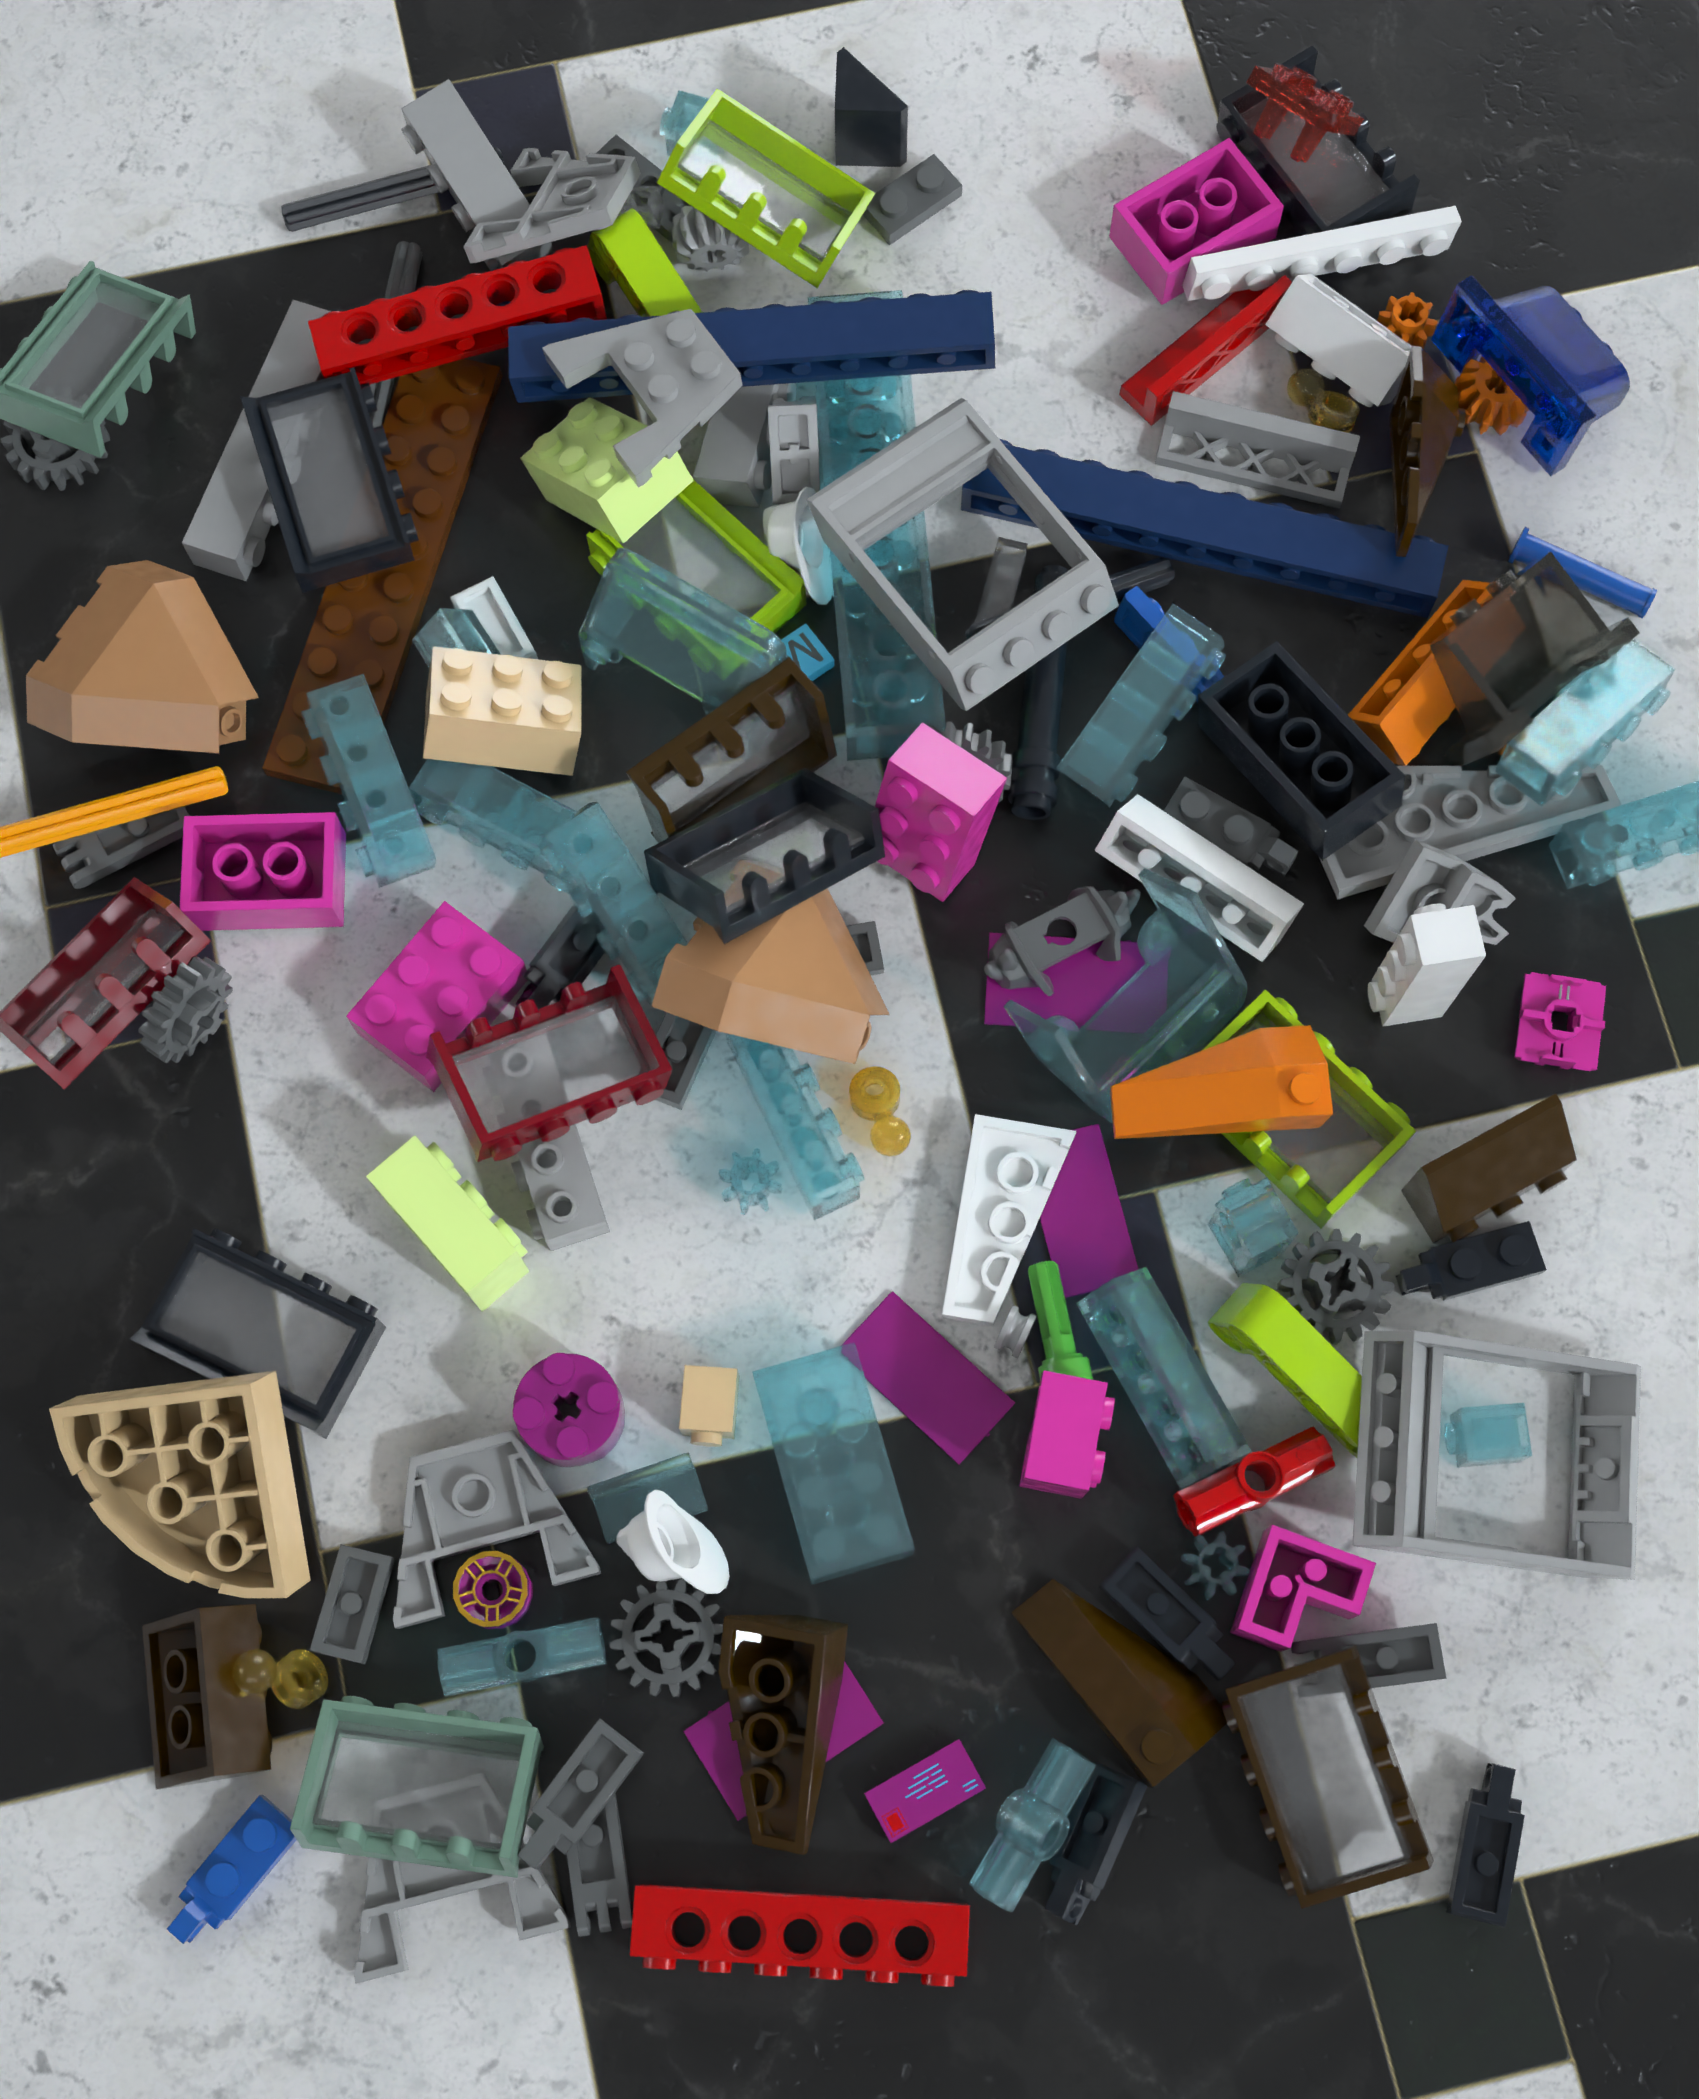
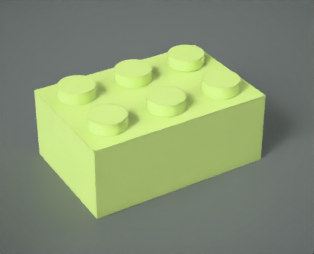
M588 398L584 402L575 405L563 421L550 432L540 436L534 442L533 447L520 458L548 502L622 543H625L694 481L680 455L676 452L670 459L664 457L651 470L652 477L643 486L638 488L616 458L613 445L644 429L647 425L593 398Z
M414 1135L366 1177L395 1213L483 1312L529 1272V1269L522 1260V1257L528 1251L502 1218L494 1224L489 1220L495 1214L488 1207L486 1200L468 1180L460 1186L458 1185L457 1181L462 1177L439 1146L432 1142L428 1147H425Z

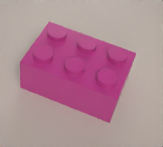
M1228 138L1116 203L1113 207L1109 238L1160 304L1163 305L1184 293L1182 284L1191 257L1268 243L1275 239L1284 205L1233 141Z
M922 722L888 760L875 803V807L879 809L885 857L877 862L891 867L909 879L919 890L930 893L944 902L975 865L1007 777Z
M336 813L184 816L180 910L201 931L344 927L346 832Z
M444 901L346 1017L357 1034L431 1091L435 1092L441 1085V1081L433 1064L426 1058L430 1034L440 1031L445 1043H449L465 1037L468 1024L475 1019L486 1017L491 1025L528 981L523 977L527 969L523 959Z

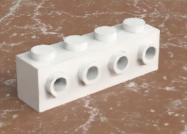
M1138 794L1117 811L1095 849L1097 853L1261 962L1278 945L1304 903Z
M1431 904L1416 909L1413 912L1414 914L1410 915L1380 967H1378L1372 982L1368 983L1369 1003L1373 1012L1379 1011L1382 1026L1440 1018L1444 1015L1486 956L1474 905L1446 909L1444 904Z

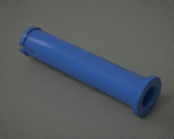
M1524 527L1510 554L1508 563L1512 564L1516 560L1632 612L1642 619L1646 615L1657 593L1656 589L1644 586L1528 533L1529 528Z

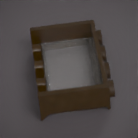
M788 657L626 771L637 789L652 829L651 835L655 840L660 843L803 768L814 773L835 758L837 751L824 695L796 663Z
M1356 1645L1225 1689L1229 1700L1222 1702V1708L1227 1724L1233 1734L1241 1733L1247 1751L1246 1754L1241 1755L1245 1776L1251 1787L1259 1786L1266 1805L1265 1808L1259 1810L1263 1828L1270 1842L1276 1840L1279 1842L1285 1862L1278 1865L1280 1876L1288 1896L1297 1895L1301 1909L1431 1869L1434 1859Z

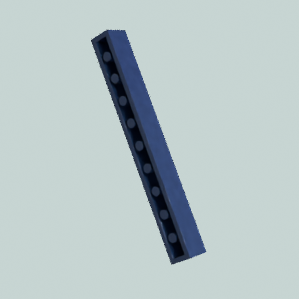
M962 290L956 294L935 296L917 293L907 298L881 299L878 297H866L859 301L839 303L821 300L811 305L784 306L781 304H770L763 308L743 310L725 307L714 312L695 313L740 372L741 387L996 369L992 291ZM629 314L619 319L592 320L589 318H578L572 322L552 324L534 321L528 322L523 326L508 327L509 380L517 402L633 395L611 365L566 389L546 361L542 347L551 343L659 316L641 317Z
M1000 439L1083 539L1428 618L1438 597L1449 545L1436 543L1427 536L1415 535L1406 557H1397L1395 533L1388 532L1387 529L1379 525L1367 524L1361 526L1341 521L1338 517L1331 514L1313 515L1293 510L1292 507L1283 503L1265 504L1248 500L1243 495L1235 492L1217 493L1200 489L1191 482L1178 481L1174 483L1153 478L1150 474L1143 471L1132 470L1126 472L1112 469L1095 460L1077 461L1060 457L1051 450H1029L1013 446L1010 442ZM988 468L963 484L961 497L962 511L1038 528Z

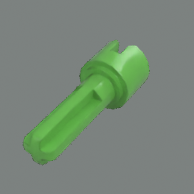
M1043 1261L1029 1266L1028 1277L1046 1360L1042 1361V1366L1038 1367L1039 1378H1041L1043 1370L1093 1380L1089 1358L1083 1357V1354L1076 1351L1058 1264L1055 1261Z

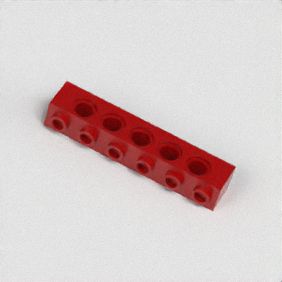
M587 245L574 249L563 248L552 255L530 261H515L507 267L482 274L471 273L460 280L442 285L424 286L413 293L391 299H376L368 305L347 311H332L326 313L321 318L308 321L324 379L350 372L349 368L354 367L359 384L361 385L368 382L369 384H374L508 347V327L523 326L528 322L534 321L546 324L566 323L578 318L607 320L591 257ZM548 289H557L551 293H543ZM510 301L507 305L496 306L501 302ZM464 314L460 318L451 319L454 315ZM418 326L415 330L405 331L410 327ZM365 339H372L365 344H358Z
M639 1884L635 1885L630 1956L643 1957L642 1967L649 1969L674 1970L676 1969V1959L699 1960L698 1971L731 1973L732 1962L754 1964L755 1975L787 1976L788 1966L810 1967V1978L842 1980L843 1969L865 1970V1981L898 1983L899 1973L921 1974L922 1985L952 1987L954 1986L955 1976L967 1977L970 1905L963 1903ZM692 1912L703 1920L705 1934L700 1943L686 1945L677 1938L675 1922L682 1913ZM739 1916H750L760 1926V1940L752 1948H740L731 1940L730 1926L732 1921ZM796 1919L809 1921L816 1930V1943L805 1952L794 1951L785 1941L786 1926ZM853 1922L866 1925L873 1937L870 1948L861 1955L847 1953L840 1944L842 1929ZM907 1926L921 1928L928 1938L925 1952L913 1959L903 1957L895 1946L897 1934Z

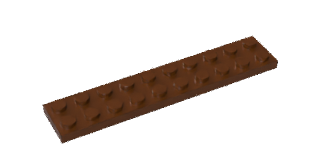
M461 359L399 377L383 423L391 454L383 456L387 471L397 469L405 497L396 501L400 514L411 513L419 539L417 542L410 543L415 560L326 586L262 767L267 776L360 798L503 377L500 367L469 359ZM368 468L339 550L389 536Z

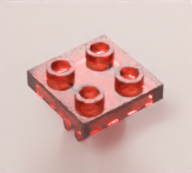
M1275 63L1273 69L1255 65L1246 83L1269 98L1253 134L1261 139L1265 137L1269 140L1288 110L1306 122L1290 154V158L1296 162L1301 160L1304 163L1309 160L1326 132L1355 136L1364 118L1351 110L1355 104L1352 100L1334 90H1330L1327 93L1320 88L1314 87L1318 80L1300 68L1293 66L1291 70L1279 63Z

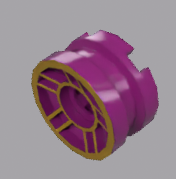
M484 1551L468 1558L458 1569L453 1582V1599L459 1612L469 1622L489 1630L505 1629L517 1623L527 1613L533 1598V1586L526 1571L527 1569L512 1556L499 1551ZM486 1581L488 1583L497 1581L501 1583L503 1592L498 1599L493 1601L487 1600L486 1590L482 1588Z

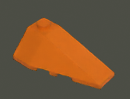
M1311 1025L1258 1028L1110 1087L1114 1139L1320 1128L1333 1115L1328 1063Z

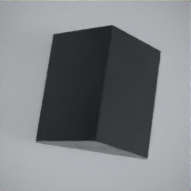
M843 47L837 52L836 166L901 167L907 162L908 105Z

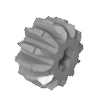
M692 206L682 207L681 213L672 217L673 250L676 252L678 262L687 264L689 269L694 270L701 267L706 272L711 268L723 270L725 265H736L740 263V258L749 254V243Z

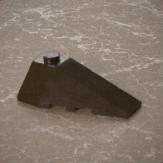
M1411 346L1389 416L1397 557H1406L1447 459L1454 437L1462 436L1466 416L1465 408H1459L1457 386L1420 346Z
M1052 1579L1011 1612L1141 1781L1147 1785V1788L1155 1787L1195 1754L1227 1724L1222 1706L1195 1673L1177 1663L1174 1659L1056 1580Z

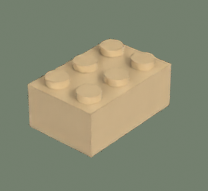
M433 646L426 690L423 758L573 776L581 737V665Z

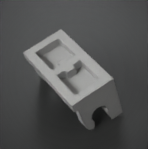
M802 396L799 399L800 401L786 402L783 398L773 400L772 405H768L773 504H785L796 501L800 491L805 487L813 488L816 493L820 491L816 396Z

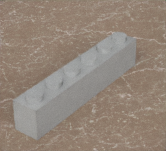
M296 300L292 301L249 397L258 398L324 379L308 321L321 318L331 311ZM243 408L182 544L193 565L247 581L252 567H257L263 559L265 538L271 525L275 526L278 524V518ZM324 408L272 422L291 485H294L300 476L302 468L301 458L307 445L313 444L318 436L320 428L319 418Z

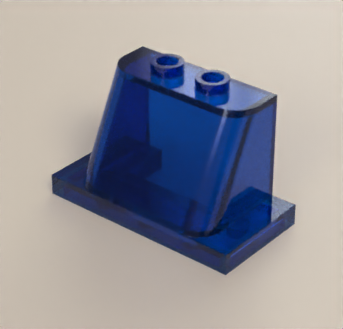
M1471 275L1456 285L1431 338V341L1459 373H1462L1465 364L1470 359L1477 361L1481 354L1535 415L1521 443L1550 477L1566 467L1590 425L1620 406L1630 388L1628 373L1624 365L1614 355L1611 347L1602 341L1585 323L1579 311L1571 307L1559 292L1550 286L1544 285L1493 299Z

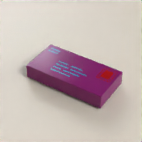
M960 1739L864 1794L887 1838L892 1843L981 1792L986 1787Z

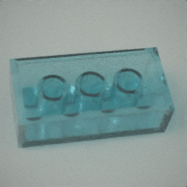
M855 1342L752 1371L811 1584H817L914 1555V1544Z

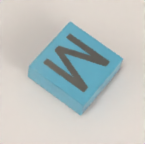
M806 623L767 649V657L774 666L790 657L811 681L835 666L834 658Z

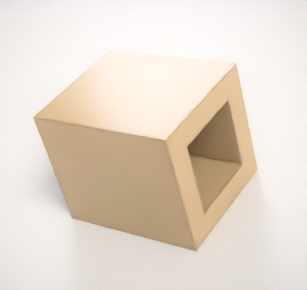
M684 1365L679 1430L682 1436H691L690 1444L720 1447L722 1446V1438L735 1439L740 1380L738 1369Z

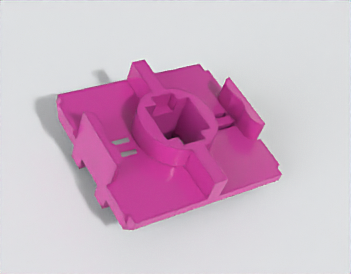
M1535 972L1524 974L1515 1058L1520 1061L1533 1062L1536 1065L1560 1066L1561 1069L1597 1070L1601 1031L1605 1029L1603 1011L1606 986L1601 985L1600 982L1552 974L1549 976L1548 974ZM1553 1011L1564 1012L1568 1015L1567 1031L1552 1029L1551 1016Z

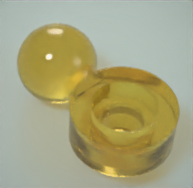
M1303 368L1294 372L1287 383V394L1290 400L1298 406H1310L1308 417L1314 425L1346 433L1351 432L1360 412L1356 402L1341 393L1324 391V380L1320 373L1314 369Z
M873 1066L862 1069L853 1077L850 1083L851 1106L858 1116L875 1122L870 1132V1140L874 1149L884 1156H897L907 1149L911 1140V1132L907 1123L893 1115L900 1104L899 1081L891 1071L882 1067ZM876 1084L880 1085L884 1090L879 1095H871L866 1092L867 1087Z
M251 1649L242 1653L233 1666V1679L239 1689L249 1694H258L272 1687L278 1700L293 1709L306 1708L322 1697L328 1687V1674L324 1664L315 1654L303 1649L291 1651L277 1662L268 1652L261 1649Z

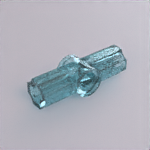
M599 1617L531 1631H513L501 1637L437 1649L439 1677L445 1697L518 1682L530 1683L543 1677L607 1665L606 1648ZM521 1642H530L536 1651L535 1662L528 1670L516 1672L509 1662L511 1650Z
M1052 1738L1025 1787L1014 1791L1001 1806L996 1819L998 1834L969 1883L974 1888V1891L1004 1910L1014 1911L1041 1861H1047L1052 1858L1063 1845L1070 1827L1067 1816L1093 1772L1095 1764L1077 1751Z

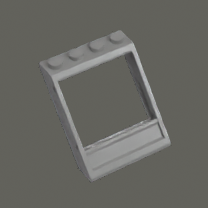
M960 398L806 499L825 544L957 705L965 711L978 704L1119 606L1105 564L965 399ZM988 468L1072 569L947 653L864 550Z
M1416 1330L1365 1331L1352 1545L1582 1578L1635 1580L1641 1366ZM1444 1356L1574 1375L1568 1559L1517 1552V1549L1512 1547L1435 1537Z

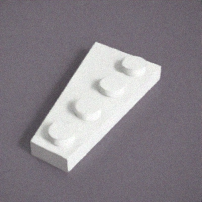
M975 1114L941 1318L993 1327L1074 1140L1076 1131Z

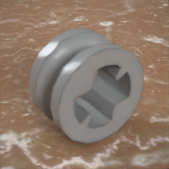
M1013 1305L994 1348L1000 1350L1003 1347H1007L1012 1351V1356L1018 1359L1037 1315L1031 1313L1028 1316H1023L1019 1313V1307Z

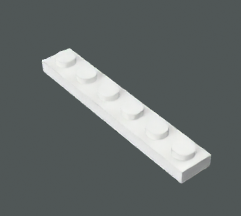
M1456 206L1191 257L1182 286L1188 301L1201 298L1212 300L1231 292L1246 289L1252 291L1265 289L1284 275L1292 281L1297 275L1311 273L1317 276L1332 272L1348 273L1358 267L1377 263L1389 265L1402 258L1422 254L1434 256L1449 249L1462 221Z

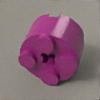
M554 1353L535 1364L520 1381L514 1396L513 1419L521 1437L538 1456L556 1466L576 1467L602 1459L615 1447L624 1429L625 1409L620 1390L602 1365L583 1355ZM577 1400L576 1405L581 1411L580 1415L576 1419L567 1416L561 1422L563 1415L559 1411L560 1407L564 1403L571 1405Z

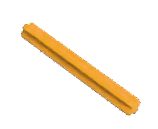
M215 766L1 826L0 858L225 795L228 792L226 776L220 767Z

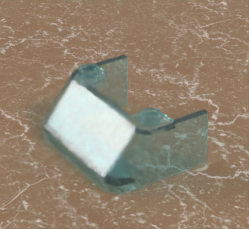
M618 548L607 563L578 633L586 667L594 671L598 664L605 665L607 662L617 664L625 657L702 702L706 715L787 659L784 643L772 631L627 548ZM789 692L776 700L783 709L790 701ZM757 714L735 729L742 737L745 751L740 757L746 758L753 753L770 730Z
M1146 868L1138 876L1157 907V910L1141 927L1137 939L1138 950L1146 964L1080 1029L1074 1021L1065 1016L1055 1015L1044 1019L1012 1000H1009L1003 1006L1037 1059L1096 1114L1113 1123L1110 1098L1111 1086L1197 1053L1240 1010L1247 995V982L1198 893Z

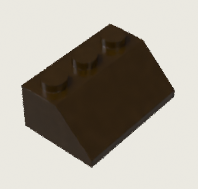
M1554 1094L1429 1162L1416 1172L1401 1192L1433 1244L1446 1236H1449L1452 1243L1461 1240L1480 1228L1476 1220L1484 1215L1493 1212L1496 1219L1524 1204L1520 1197L1524 1193L1536 1187L1541 1195L1568 1179L1564 1171L1577 1158L1562 1102L1557 1094Z
M256 1604L197 1608L142 1625L156 1790L271 1770L272 1737L267 1727L265 1706L267 1684L262 1674L260 1654L262 1631L257 1621Z

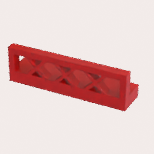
M1284 275L1272 286H1268L1265 289L1258 291L1246 289L1232 293L1124 382L1120 387L1119 395L1151 426L1168 413L1173 391L1190 395L1269 329L1265 324L1292 281Z

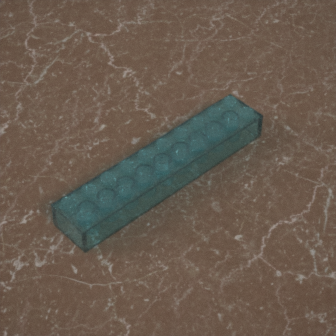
M902 290L807 298L808 305H811L821 300L839 303L859 301L866 297H878L881 299L903 298ZM911 375L814 382L823 488L916 428ZM922 511L865 549L864 552L937 639L925 513ZM828 547L847 761L892 757L922 722L927 726L932 725L940 732L945 731L946 723L942 685Z

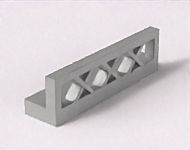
M1173 391L1155 464L1340 509L1360 436ZM1173 434L1192 438L1199 447V450L1188 456L1168 451ZM1225 447L1235 448L1240 451L1246 461L1235 467L1223 465L1215 455V452ZM1271 458L1281 459L1286 462L1292 472L1281 478L1269 476L1261 464ZM1317 469L1339 473L1334 491L1315 487L1307 475Z

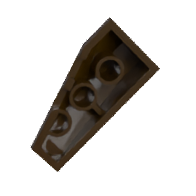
M727 1615L724 1617L719 1676L722 1690L727 1689L733 1721L729 1722L732 1741L737 1740L743 1770L740 1783L752 1844L801 1855L808 1852L843 1678L848 1624L801 1615Z

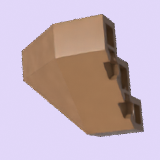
M149 560L107 566L96 581L100 585L99 589L85 607L77 606L56 634V637L60 640L44 662L37 660L26 675L27 723L72 743L219 753V745L246 740V700L259 698L194 577Z
M740 862L730 875L731 883L734 885L724 896L726 908L728 909L744 900L742 879L746 873L754 871L766 878L768 887L784 879L785 873L763 864ZM828 888L726 944L722 942L711 925L697 917L693 922L694 930L697 932L688 944L684 946L676 943L665 957L651 1006L718 1032L856 1064L859 1052L866 1046L870 1038L872 1028L869 1022L870 1015H890Z

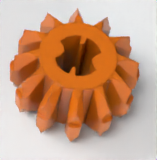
M1487 351L1481 356L1479 362L1470 359L1465 364L1461 375L1456 378L1454 383L1458 391L1459 408H1465V425L1472 422L1480 424V435L1486 432L1489 426H1492L1501 436L1507 431L1509 425L1517 428L1523 423L1527 412L1531 410L1535 402V393L1532 392L1535 385V376L1523 374L1525 371V361L1513 365L1509 363L1508 352L1501 355L1499 360H1495Z

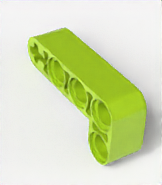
M631 208L619 215L613 225L591 232L587 248L595 269L607 284H611L614 281L618 283L637 315L641 317L661 316L687 309H692L694 313H702V310L645 221L635 209Z
M1242 1283L1209 1319L1208 1326L1230 1348L1242 1354L1253 1355L1357 1458L1362 1376L1282 1295L1267 1285Z

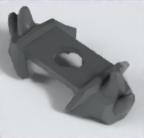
M1091 886L1077 887L1069 894L1066 903L1020 926L1012 921L1007 923L1005 932L989 950L988 963L984 966L985 974L991 979L996 980L1002 988L1039 987L1046 995L1051 996L1054 994L1053 984L1050 977L1042 972L1056 963L1099 941H1103V943L1096 952V955L1104 961H1119L1121 958L1120 939L1131 927L1130 914L1140 899V891L1133 889L1127 892L1115 893L1112 890H1096ZM1058 919L1071 922L1076 930L1074 941L1067 945H1057L1053 942L1048 944L1044 936L1047 934L1049 924Z

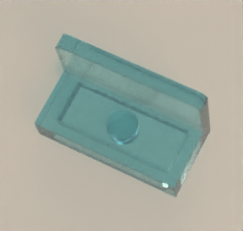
M689 1452L587 1487L589 1497L594 1502L608 1545L617 1542L616 1538L619 1531L626 1527L632 1518L644 1511L646 1497L653 1490L664 1491L679 1507L691 1516L709 1510Z

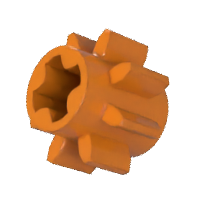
M1413 292L1409 296H1404L1400 299L1394 296L1389 297L1386 311H1380L1377 318L1379 323L1408 344L1420 346L1423 349L1427 337L1434 335L1438 321L1428 318L1433 304L1431 302L1425 303L1422 299L1416 297Z

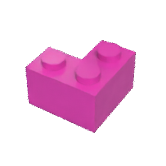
M1043 1370L1032 1427L1028 1434L1019 1487L1082 1499L1090 1487L1096 1488L1097 1484H1100L1106 1452L1096 1450L1100 1429H1110L1115 1398L1105 1397L1107 1382Z
M1271 1525L1262 1533L1230 1633L1282 1652L1290 1649L1305 1604L1348 1620L1361 1614L1376 1563Z

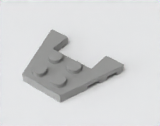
M536 148L523 149L510 170L514 181L518 187L542 184L522 218L478 223L464 245L469 262L485 261L588 231L601 230L613 225L641 175L636 158L632 156L589 153L586 156L587 161L571 160L568 151L555 150L551 153L553 158L541 157L539 150Z
M692 309L551 343L542 347L546 361L566 389L611 365L654 422L613 445L616 458L638 488L643 486L652 477L651 470L664 457L670 459L681 448L680 440L696 424L702 427L742 386L740 372Z
M514 1430L409 1458L403 1517L402 1555L398 1565V1594L393 1614L395 1628L400 1629L445 1616L434 1561L540 1532L553 1586L601 1574L599 1564Z
M479 1774L375 1801L372 1826L394 1830L407 1829L416 1833L445 1837L459 1836L469 1840L502 1844L508 1812L486 1774ZM524 1840L522 1841L521 1850L526 1845ZM368 1857L366 1870L368 1879L364 1910L361 1912L359 1929L361 1937L358 1961L355 1963V1983L409 1970L398 1918V1910L507 1882L519 1941L570 1928V1921L541 1869H533L520 1857L518 1878Z

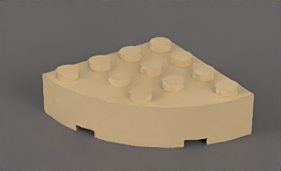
M276 1371L79 1395L49 1408L60 1451L72 1476L78 1474L82 1485L94 1500L89 1503L102 1523L132 1552L167 1575L186 1583L196 1581L210 1588L219 1589L218 1593L241 1598H287L311 1581Z

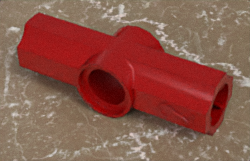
M1312 1426L1263 1451L1249 1453L1240 1462L1176 1492L1173 1497L1176 1502L1177 1513L1185 1528L1189 1529L1197 1537L1247 1511L1260 1509L1270 1500L1333 1470L1336 1466L1332 1455L1333 1450L1324 1434L1319 1433ZM1245 1471L1257 1473L1263 1479L1265 1491L1260 1492L1250 1488L1245 1480Z

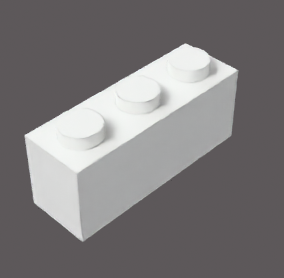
M1313 274L1297 275L1265 324L1276 332L1274 336L1275 341L1291 352L1297 353L1301 350L1312 358L1311 366L1324 377L1331 380L1338 377L1351 387L1348 393L1361 404L1367 407H1372L1375 404L1378 407L1391 403L1397 394L1411 345Z

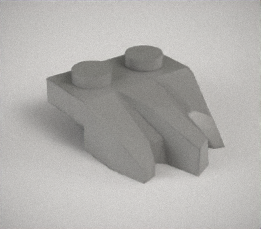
M1415 839L1364 926L1373 935L1394 943L1410 915H1413V912L1420 907L1431 904H1444L1446 909L1474 905L1483 942L1496 945L1509 933L1493 920L1492 913L1495 909L1507 908L1516 898L1497 881L1469 863Z

